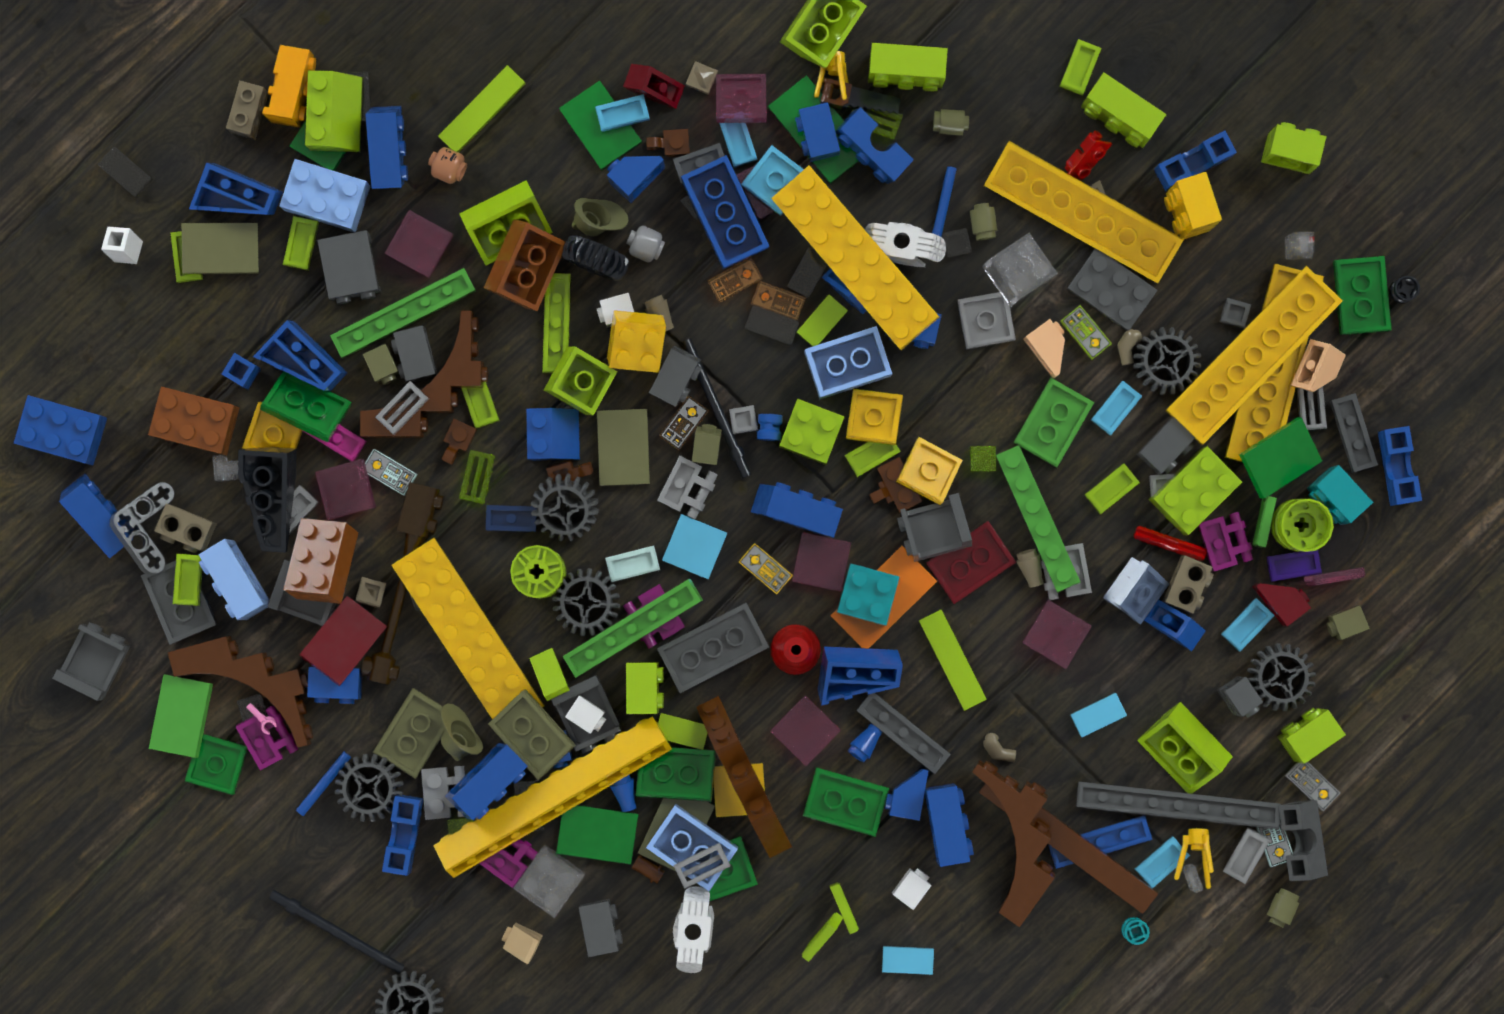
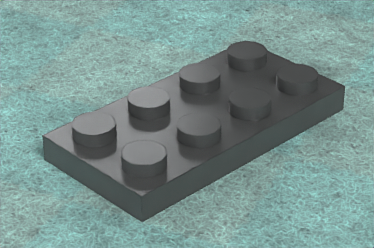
M744 603L657 648L679 693H682L769 648V645L747 603Z

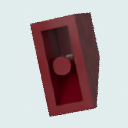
M631 64L623 87L637 95L644 94V98L676 109L685 85L651 66Z
M1262 583L1252 586L1283 627L1289 626L1311 609L1308 604L1310 599L1301 589L1298 591L1293 587Z

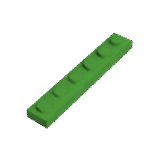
M465 268L330 336L343 359L476 292Z
M1018 445L997 454L998 462L1057 593L1079 584V577L1020 446Z
M688 579L565 654L563 658L576 678L703 601L691 579Z

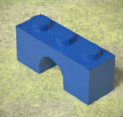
M860 107L854 110L835 131L839 136L837 139L846 148L850 147L856 153L855 157L860 163L865 166L868 165L874 170L873 174L880 182L892 183L914 159L897 143L889 145L885 151L876 150L871 144L870 136L878 124Z
M1223 131L1203 141L1197 147L1158 164L1154 171L1164 190L1167 191L1176 181L1203 173L1232 158L1237 152L1226 131Z
M1410 427L1393 428L1378 432L1390 506L1422 501L1418 476L1414 475L1410 461V454L1414 451Z
M406 795L395 796L391 816L392 831L389 844L386 846L382 872L405 876L411 874L424 798Z

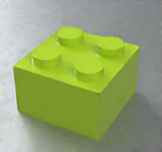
M1283 122L1281 125L1277 124L1268 133L1261 162L1306 174L1313 172L1320 165L1327 136L1320 135V131L1314 129H1305V131L1295 129L1296 126L1290 123Z
M575 346L567 347L544 391L585 415H594L617 371L609 368L606 364Z
M797 399L779 448L826 465L844 416Z
M659 662L626 663V714H658L659 708H664V693H659V683L664 681L663 667H659Z
M1313 707L1301 715L1303 719L1295 724L1291 722L1281 729L1282 734L1277 736V738L1294 762L1305 764L1346 734L1329 710L1314 709Z

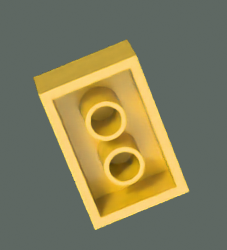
M1206 172L1176 181L1167 191V197H1164L1168 212L1172 211L1174 221H1172L1173 230L1176 235H1180L1183 239L1209 232L1222 220Z

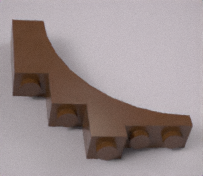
M461 311L459 332L448 360L435 378L421 390L429 400L395 435L375 418L382 409L360 411L361 437L424 438V432H428V417H424V413H454V407H458V392H454V388H483V382H488V367H484L482 361H474V357H478V342H474V332H478L479 322L478 317H474L472 311ZM418 396L391 426L394 427L421 398ZM406 400L396 404L384 419L387 421Z
M231 636L168 652L174 677L191 674H215L233 678L251 686L265 696L281 713L291 729L297 748L311 744L310 739L313 738L312 728L310 724L305 722L304 714H307L304 700L299 699V695L308 692V675L303 673L302 669L272 676L271 671L275 669L271 656L267 657V653H259L237 659L236 655H239L238 645L235 640L232 641Z
M719 696L697 706L696 708L712 745L769 858L792 848L788 836L760 783Z
M979 760L973 769V773L986 783L1000 800L1010 819L1015 836L1017 856L1015 875L1010 891L1003 901L999 913L1020 927L1055 878L1051 865L1043 860L1040 862L1036 860L1051 839L1050 829L1040 821L1036 823L1032 821L1047 801L1048 795L1045 794L1046 789L1036 782L1031 784L1027 781L1022 789L1018 787L1019 783L1008 775L1003 777L997 773L998 768L988 761L983 763Z

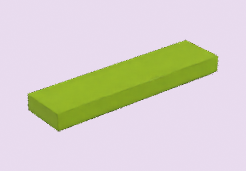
M507 65L438 137L451 150L459 153L526 83Z
M554 273L545 293L543 373H553L566 348L569 347L571 274Z
M942 610L919 620L963 710L965 711L987 700Z

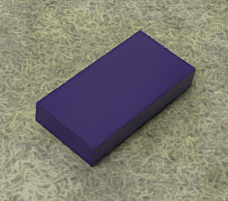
M1318 550L1299 551L1267 557L1271 582L1322 573Z

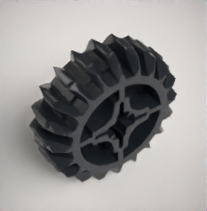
M577 235L569 236L564 244L562 256L569 263L613 281H622L623 276L626 275L629 260L623 254L618 253V251Z

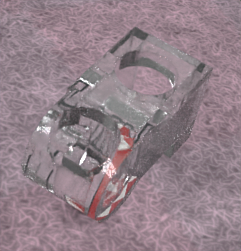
M1295 232L1286 236V259H1312L1315 253L1314 232Z
M225 455L213 456L215 481L240 480L238 476V460L227 461V456Z

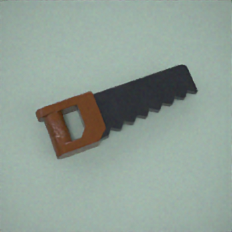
M828 78L823 79L824 89L820 104L828 102L829 107L839 110L847 109L850 106L852 109L861 107L867 111L872 109L874 112L879 110L882 113L887 111L889 114L894 112L898 115L901 100L897 97L852 87V84L845 83L847 99L843 100L840 94V97L834 100L831 99L833 89L840 90L839 81Z

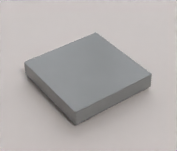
M1007 291L957 300L966 349L1016 340Z

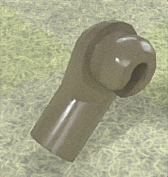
M1130 329L1126 331L1118 342L1122 366L1134 363L1131 349L1137 342L1142 340V334L1139 330Z
M988 733L985 736L984 748L992 759L1015 762L1016 750L1002 748L998 741L999 737L995 733Z

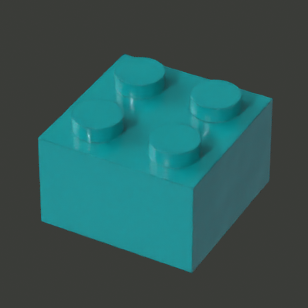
M1340 465L1328 468L1307 487L1310 492L1308 494L1310 499L1319 501L1328 508L1333 517L1334 524L1352 523L1373 503Z
M850 564L837 613L887 626L899 576Z

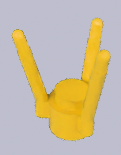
M837 51L826 68L820 66L814 93L815 98L819 97L825 70H827L829 75L839 76L842 99H847L845 83L849 82L846 72L845 53Z
M1188 829V835H1183V845L1174 879H1179L1188 845H1191V850L1202 851L1205 885L1207 889H1210V873H1213L1214 870L1209 845V830Z

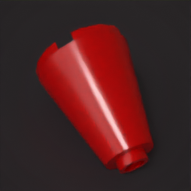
M789 625L782 628L776 633L771 643V656L775 665L788 674L798 675L808 672L816 665L820 657L821 647L816 634L802 625ZM799 645L801 647L800 654L794 655L791 652L792 646Z

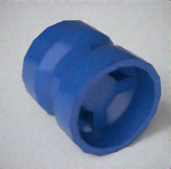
M758 414L760 430L757 431V440L781 441L780 425L783 422V416Z

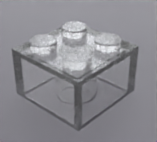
M1030 233L991 257L982 266L1010 307L1058 274Z
M544 845L513 889L555 918L586 874L562 856L556 854L551 848Z

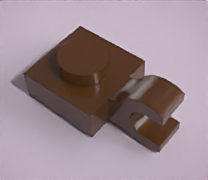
M688 129L663 130V138H646L647 151L664 149L665 157L689 154Z
M453 419L443 440L449 446L442 460L453 465L459 450L467 452L477 429Z
M569 460L546 468L548 476L554 481L557 474L562 476V480H565L567 474H571L570 481H575L577 476L583 477L593 472L591 461L573 467L572 461Z

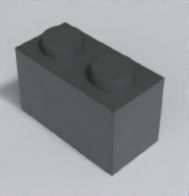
M421 325L393 333L395 339L391 340L394 354H399L401 364H397L401 379L405 378L406 382L411 381L413 383L435 377L437 370L426 328Z
M674 346L671 348L649 393L675 407L680 401L684 403L691 391L687 388L691 379L696 381L702 370V367L698 366L701 359Z
M1172 417L1136 455L1158 475L1163 472L1168 474L1177 465L1175 459L1181 453L1185 456L1193 448L1194 444L1192 441L1195 437Z
M1237 676L1217 689V692L1235 716H1246L1248 718L1260 710L1258 706L1263 703L1247 677Z
M610 899L581 904L579 912L588 957L619 951V945L623 944L621 930H616L614 920L618 919L616 905H611Z

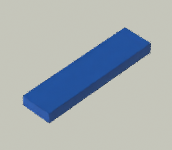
M1145 815L1080 834L1105 854L1152 840ZM1048 844L1056 869L1074 864Z

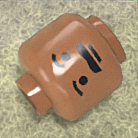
M447 147L441 148L438 153L433 152L428 162V165L431 166L432 176L448 184L461 181L467 169L464 156Z

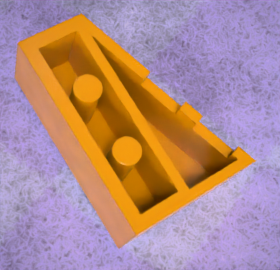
M280 45L273 74H275L274 83L268 89V95H271L269 107L264 106L262 113L271 123L301 128L302 121L305 122L308 70L315 71L316 58H313L314 55L310 50Z

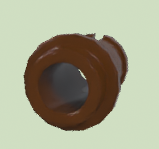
M641 855L638 856L631 868L649 878L650 883L655 882L658 884L665 873V870L661 869V865L658 867Z

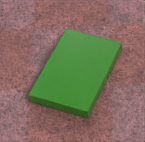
M1050 378L1013 443L1057 468L1094 402L1055 379Z
M163 675L149 749L193 758L199 757L213 687L212 683Z

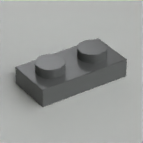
M720 143L673 159L681 184V176L724 156Z

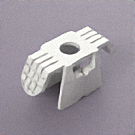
M889 222L888 225L870 223L865 228V231L893 263L925 267V263L917 257L939 262L943 259L946 252V244L942 237L927 233L923 229L911 224ZM896 235H908L910 238L909 245L903 249L897 248L894 244Z
M695 886L685 890L684 901L681 903L673 927V940L675 948L678 949L676 967L678 970L687 973H697L702 970L703 952L707 953L711 947L714 912L712 906H709L710 893L702 887ZM689 924H696L700 927L701 935L698 939L690 940L686 937L685 928Z

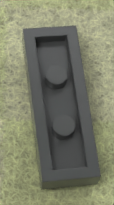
M1356 393L1331 400L1330 404L1352 473L1377 466L1378 463Z

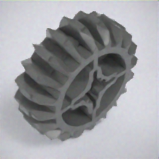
M1164 327L1159 329V336L1152 330L1150 332L1152 340L1144 336L1142 342L1146 346L1142 344L1136 346V349L1142 352V354L1137 353L1133 355L1134 359L1140 360V363L1134 364L1133 368L1142 369L1136 377L1141 378L1145 376L1147 379L1143 381L1142 385L1146 386L1151 382L1150 391L1152 392L1160 386L1159 392L1161 395L1165 394L1167 387L1170 395L1175 394V386L1180 392L1184 391L1183 382L1190 386L1192 380L1189 376L1192 378L1198 377V373L1192 369L1201 368L1200 363L1194 362L1195 359L1201 358V354H1193L1192 352L1198 348V345L1194 344L1190 347L1188 343L1192 340V337L1188 336L1183 340L1184 331L1182 330L1178 332L1177 336H1174L1175 329L1173 327L1169 329L1168 335H1166ZM1162 341L1175 343L1181 350L1172 352L1168 350L1166 345L1163 346ZM1154 345L1157 349L1155 351L1157 361L1148 366V353ZM1164 355H1167V358L1169 356L1171 358L1177 356L1170 363V367H1168V364L1157 367L1165 359ZM1186 356V369L1180 377L1177 362ZM1162 370L1167 373L1168 377L1171 376L1173 381L1161 380L1153 372Z
M560 474L556 475L555 481L548 477L546 480L547 485L540 483L538 486L540 491H535L533 494L537 500H532L531 506L537 508L531 512L532 516L538 517L535 525L543 524L542 533L550 530V538H553L555 533L559 534L560 541H563L565 535L572 541L574 533L581 538L583 530L587 532L591 530L590 524H595L596 518L593 515H597L599 512L598 508L593 507L598 504V499L591 498L595 491L593 489L586 491L589 483L584 482L581 486L579 484V476L575 478V481H570L571 474H567L565 480H562ZM567 490L574 492L580 498H571L568 495ZM557 491V502L545 507L546 497L552 492ZM562 502L567 504L566 506H570L568 512L560 509ZM581 508H585L584 517L572 524V514L579 512ZM550 517H559L562 521V524L555 522Z
M588 568L587 576H583L582 569H578L577 578L570 572L568 577L571 581L568 583L563 579L564 589L558 588L556 591L561 593V596L552 598L553 601L560 602V606L553 607V611H562V614L558 615L556 619L558 621L563 618L567 620L563 623V628H567L572 624L571 633L575 634L579 627L581 628L580 635L585 636L586 629L589 628L591 636H594V627H598L599 631L603 632L605 631L602 625L603 622L608 626L613 624L607 619L609 615L617 618L618 614L611 610L612 607L620 608L619 603H613V599L619 598L620 594H611L610 591L614 590L616 585L612 584L607 587L606 584L610 581V577L607 576L601 581V571H598L595 577H592V569ZM585 581L583 592L580 596H567L574 585ZM592 582L598 584L604 590L607 601L598 600L593 596ZM588 589L589 600L599 602V605L593 604L592 607L589 606L585 614L584 605L574 602V600L584 599L583 596L587 595ZM566 604L579 607L580 622L570 616ZM598 607L606 608L604 614L597 621L588 623L592 609Z
M1276 643L1274 647L1275 652L1271 646H1266L1267 655L1262 651H1258L1257 655L1261 660L1251 659V663L1256 665V668L1247 669V672L1254 673V678L1247 679L1250 683L1255 682L1253 688L1255 691H1259L1258 695L1261 699L1265 698L1262 706L1268 707L1272 702V710L1277 711L1280 704L1282 711H1287L1289 703L1292 709H1296V699L1301 704H1304L1306 701L1302 694L1312 695V692L1306 688L1307 686H1315V682L1309 681V677L1316 676V673L1308 672L1307 670L1313 666V663L1308 662L1304 664L1308 655L1302 654L1298 657L1300 648L1295 647L1291 652L1290 644H1285L1282 651L1281 644ZM1277 657H1287L1297 666L1286 669L1278 661ZM1270 661L1271 674L1262 681L1264 667ZM1279 670H1281L1280 673H1290L1283 678V684L1282 681H1273L1279 677ZM1300 674L1298 688L1292 693V680ZM1276 685L1280 688L1281 692H1284L1285 698H1276L1268 693L1265 688Z
M363 754L362 763L358 756L353 757L355 766L350 762H346L344 765L348 772L345 770L338 772L340 776L344 777V780L337 779L335 781V784L342 785V789L335 790V794L343 793L344 797L340 798L337 802L341 804L346 801L348 805L343 808V811L347 812L352 808L351 818H356L358 813H361L360 821L364 822L367 814H369L370 821L374 822L376 821V813L380 819L386 817L384 809L388 813H392L393 808L390 806V803L394 804V796L403 795L402 791L396 790V787L403 785V781L395 782V778L399 777L401 773H391V770L395 768V764L392 763L386 767V757H383L380 763H378V754H373L371 761H369L368 754ZM362 767H373L381 772L373 778H368L365 774H361L359 769ZM352 777L355 778L358 784V792L353 798L350 793ZM385 778H387L389 785L386 799L380 791V784ZM378 779V781L374 783L375 787L372 788L375 789L374 793L368 792L361 796V794L364 792V788L366 787L364 786V783L369 784ZM368 797L374 802L377 801L380 806L377 808H365L358 803Z
M403 971L401 973V980L398 975L394 974L392 976L393 983L388 980L384 982V986L388 990L382 988L378 990V993L384 998H377L375 1003L383 1005V1007L377 1008L375 1013L420 1014L419 1006L427 1000L429 1001L428 1014L442 1013L444 1008L436 1006V1004L443 1002L444 999L443 997L435 998V995L441 990L439 987L434 990L430 988L435 982L433 979L427 984L424 982L426 974H422L418 980L416 979L417 971H413L410 978H408L407 972ZM404 986H415L424 993L417 996L412 995ZM397 989L400 1003L398 1007L391 1011L390 998L394 990ZM407 1000L409 1002L420 1000L412 1008V1011H410V1008L408 1010H401L407 1003Z

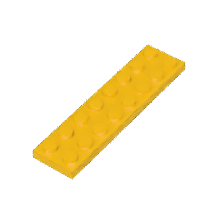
M1010 141L1007 143L984 184L985 187L1156 283H1159L1184 241L1178 235Z
M810 166L806 167L771 198L900 350L939 318L938 314Z
M1279 264L1273 265L1262 311L1301 270ZM1317 275L1323 281L1324 276ZM1308 337L1236 410L1225 458L1242 462L1239 456L1240 453L1287 424L1296 388L1291 383L1304 356Z
M1307 266L1304 267L1166 411L1203 445L1343 300Z
M435 537L392 564L397 575L492 720L525 689L541 707L544 706Z

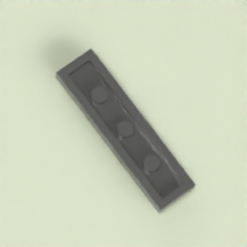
M875 693L869 694L856 710L934 774L951 755Z

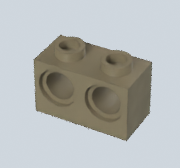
M239 80L226 129L231 134L256 140L263 116V109L268 98V91L262 86Z
M166 503L154 531L161 534L160 539L174 544L175 540L184 543L183 549L197 554L198 550L205 551L217 523ZM176 518L179 523L178 529L171 532L168 528V523L171 519ZM199 528L202 536L200 540L195 542L191 538V532L193 529Z
M1181 556L1162 602L1189 614H1194L1195 610L1199 611L1204 597L1201 596L1204 587H1209L1214 574L1210 573L1213 567L1188 556ZM1192 567H1196L1200 571V577L1197 581H1192L1188 576V572ZM1182 590L1190 593L1191 599L1187 604H1182L1179 600V594Z

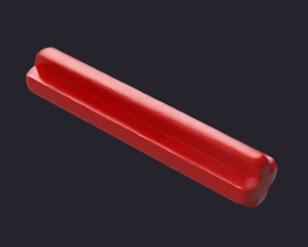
M1137 526L1134 532V538L1198 561H1203L1207 554V550L1204 547L1142 526Z

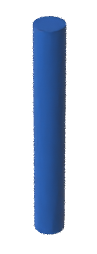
M947 167L932 231V234L942 237L957 169L954 167Z
M342 752L296 809L299 814L304 816L338 775V772L342 770L345 766L344 764L351 759L348 753Z

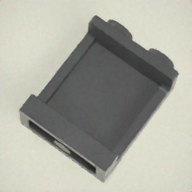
M367 230L318 240L328 297L332 302L336 301V304L349 303L351 298L361 296L362 300L376 297L375 293L381 292L372 255L371 235Z
M959 493L949 495V500L943 501L941 505L935 503L906 511L905 508L900 509L901 517L897 518L901 532L906 531L908 538L907 541H904L907 556H913L914 562L972 546V538Z
M284 559L267 607L323 626L336 610L337 603L296 599L284 591L290 560Z
M89 622L88 625L80 624L78 627L80 632L62 668L56 670L52 679L97 701L104 700L130 646L125 644V639L119 635L111 633L109 636L103 633V628L92 622Z
M597 675L570 687V691L551 699L553 705L557 708L570 739L576 745L574 747L575 752L581 750L584 754L593 750L596 747L595 743L604 739L605 743H608L618 734L617 732L622 730ZM581 695L605 711L603 717L606 721L599 732L594 730L590 734L565 717L578 696Z

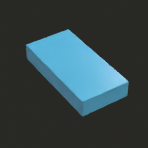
M644 94L595 107L602 132L650 120Z
M743 113L719 119L733 167L736 168L758 161Z
M1122 381L1091 421L1107 434L1112 435L1142 395Z
M1255 598L1221 635L1240 652L1275 615Z
M1113 693L1070 714L1080 736L1084 737L1127 716L1117 694Z
M1171 836L1140 863L1135 870L1151 888H1154L1177 867L1182 846ZM1187 852L1185 860L1190 856Z
M883 946L882 972L933 975L934 949Z

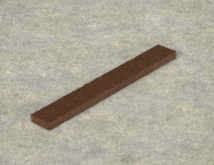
M985 783L979 793L1005 811L1000 800ZM1042 807L1032 820L1034 823L1040 821L1050 829L1049 833L1052 834L1048 842L1050 846L1142 914H1144L1158 895L1157 891Z

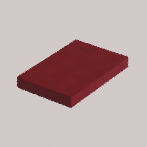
M989 521L970 533L972 538L971 547L938 555L926 562L953 604L1016 563Z
M346 596L299 656L340 686L387 626L350 597Z

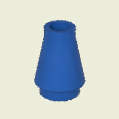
M870 724L867 729L849 744L851 747L848 749V752L864 763L866 759H870L882 731L873 724Z
M629 774L610 786L621 806L622 812H628L636 808L634 779Z

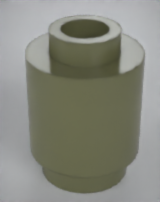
M941 109L940 111H934L933 131H938L939 134L962 136L964 131H968L969 116H965V110Z
M989 203L974 205V210H970L973 235H976V240L996 238L995 232L998 229L994 207H989Z
M1281 888L1279 894H1275L1267 912V915L1271 917L1269 922L1284 928L1285 924L1290 925L1300 904L1298 903L1300 896Z

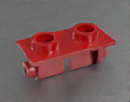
M1098 131L1090 132L1080 144L1084 153L1080 149H1076L1066 161L1065 169L1068 172L1067 174L1076 179L1083 180L1091 173L1096 163L1105 156L1112 143L1102 141V135Z

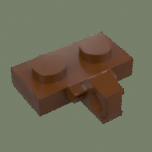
M900 457L877 468L883 481L878 483L879 490L869 494L873 504L883 499H886L887 503L893 501L899 513H901L900 509L905 508L907 510L922 502L918 493L896 482L904 466Z

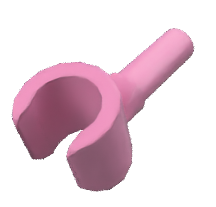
M251 703L246 707L261 722L263 733L270 734V731L264 726L267 722H271L277 727L276 720L273 717H265Z

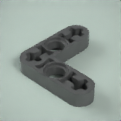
M160 482L146 490L115 512L109 521L112 531L141 571L147 575L161 572L165 566V559L140 524L162 509L166 503L168 504L173 500L174 490L165 482ZM164 490L166 493L163 496L164 498H160L155 502L151 500L159 491ZM139 501L144 502L148 507L145 515L139 514L136 510V504ZM125 517L127 519V522L125 523V526L123 525L120 527L118 525V522L120 521V518L122 519ZM134 528L135 531L128 534L126 537L124 533ZM133 536H139L143 540V547L141 549H135L132 546L131 540ZM147 549L150 550V552L146 553V555L142 557L139 555L140 553L145 552ZM155 559L157 561L154 564L155 567H148L147 564L150 560Z

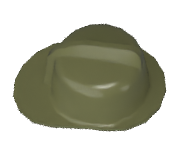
M580 198L574 204L576 213L572 228L580 230L587 236L596 237L605 230H622L628 223V215L625 210L612 201Z
M454 704L442 706L440 716L445 729L441 737V743L444 749L456 761L462 760L469 754L478 755L483 749L482 741L476 734L466 714Z

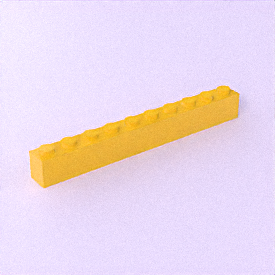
M653 716L649 719H643L632 729L617 734L613 740L606 744L598 745L588 755L576 758L566 768L554 771L549 775V778L540 783L532 784L527 788V791L518 796L510 797L503 805L496 809H490L479 820L466 823L459 831L444 836L433 846L445 870L455 878L667 753L672 748Z

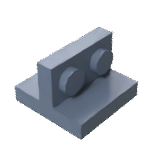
M1132 557L1103 598L1141 625L1169 583L1148 563L1143 560L1140 562Z

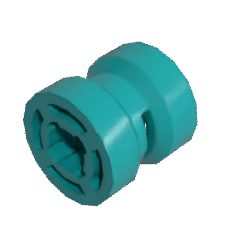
M1137 917L1126 919L1121 927L1123 937L1131 944L1140 945L1149 938V927Z

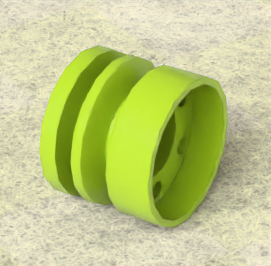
M1291 499L1283 502L1274 511L1271 522V533L1276 542L1286 549L1301 552L1316 551L1325 546L1331 538L1334 528L1333 517L1328 508L1321 502L1313 499ZM1295 522L1303 523V527L1298 528L1294 524Z
M539 545L526 547L520 551L512 561L510 570L512 582L517 590L525 596L538 599L551 597L557 593L558 588L563 586L562 582L566 578L567 573L565 562L561 556L554 550ZM536 565H539V568L544 570V574H540L539 579H536V575L531 574V570L536 569Z

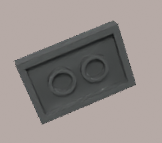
M1096 248L1067 288L1071 293L1126 331L1131 329L1157 292V289Z
M176 561L166 564L161 572L154 575H141L170 645L218 625L202 586L200 606L173 604Z

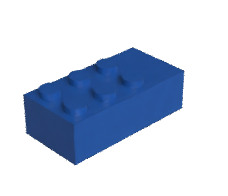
M727 155L681 176L685 190L723 270L770 247Z

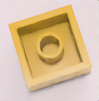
M614 310L607 353L609 368L659 373L666 330L664 316Z

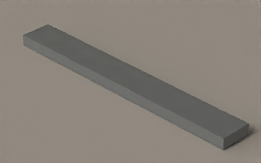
M1078 782L1076 808L1277 830L1280 823L1278 806L1281 805L1280 803Z

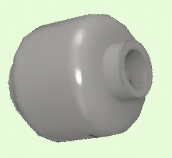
M640 226L637 231L632 230L626 244L630 245L629 254L649 263L653 259H658L665 242L662 241L661 233L646 226Z

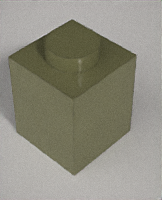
M381 345L363 354L375 382L378 384L382 382L383 385L397 380L396 376L399 375L398 366L388 345Z
M703 424L702 427L697 426L692 462L717 465L721 429H717L716 426L710 424Z
M1355 605L1327 616L1329 620L1326 623L1327 629L1332 637L1335 636L1336 640H1343L1370 629L1360 605Z

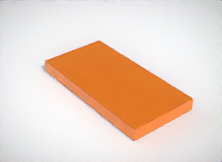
M903 546L877 569V571L899 576L887 626L837 613V610L830 615L861 648L869 649L937 582L918 561L914 562L912 555L907 556L906 549Z

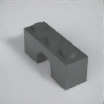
M1317 800L1295 801L1278 805L1282 831L1291 830L1296 838L1295 851L1291 855L1286 856L1289 881L1313 880L1328 876Z

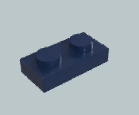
M486 505V531L537 532V525H535L537 517L531 515V512L537 508L532 506Z

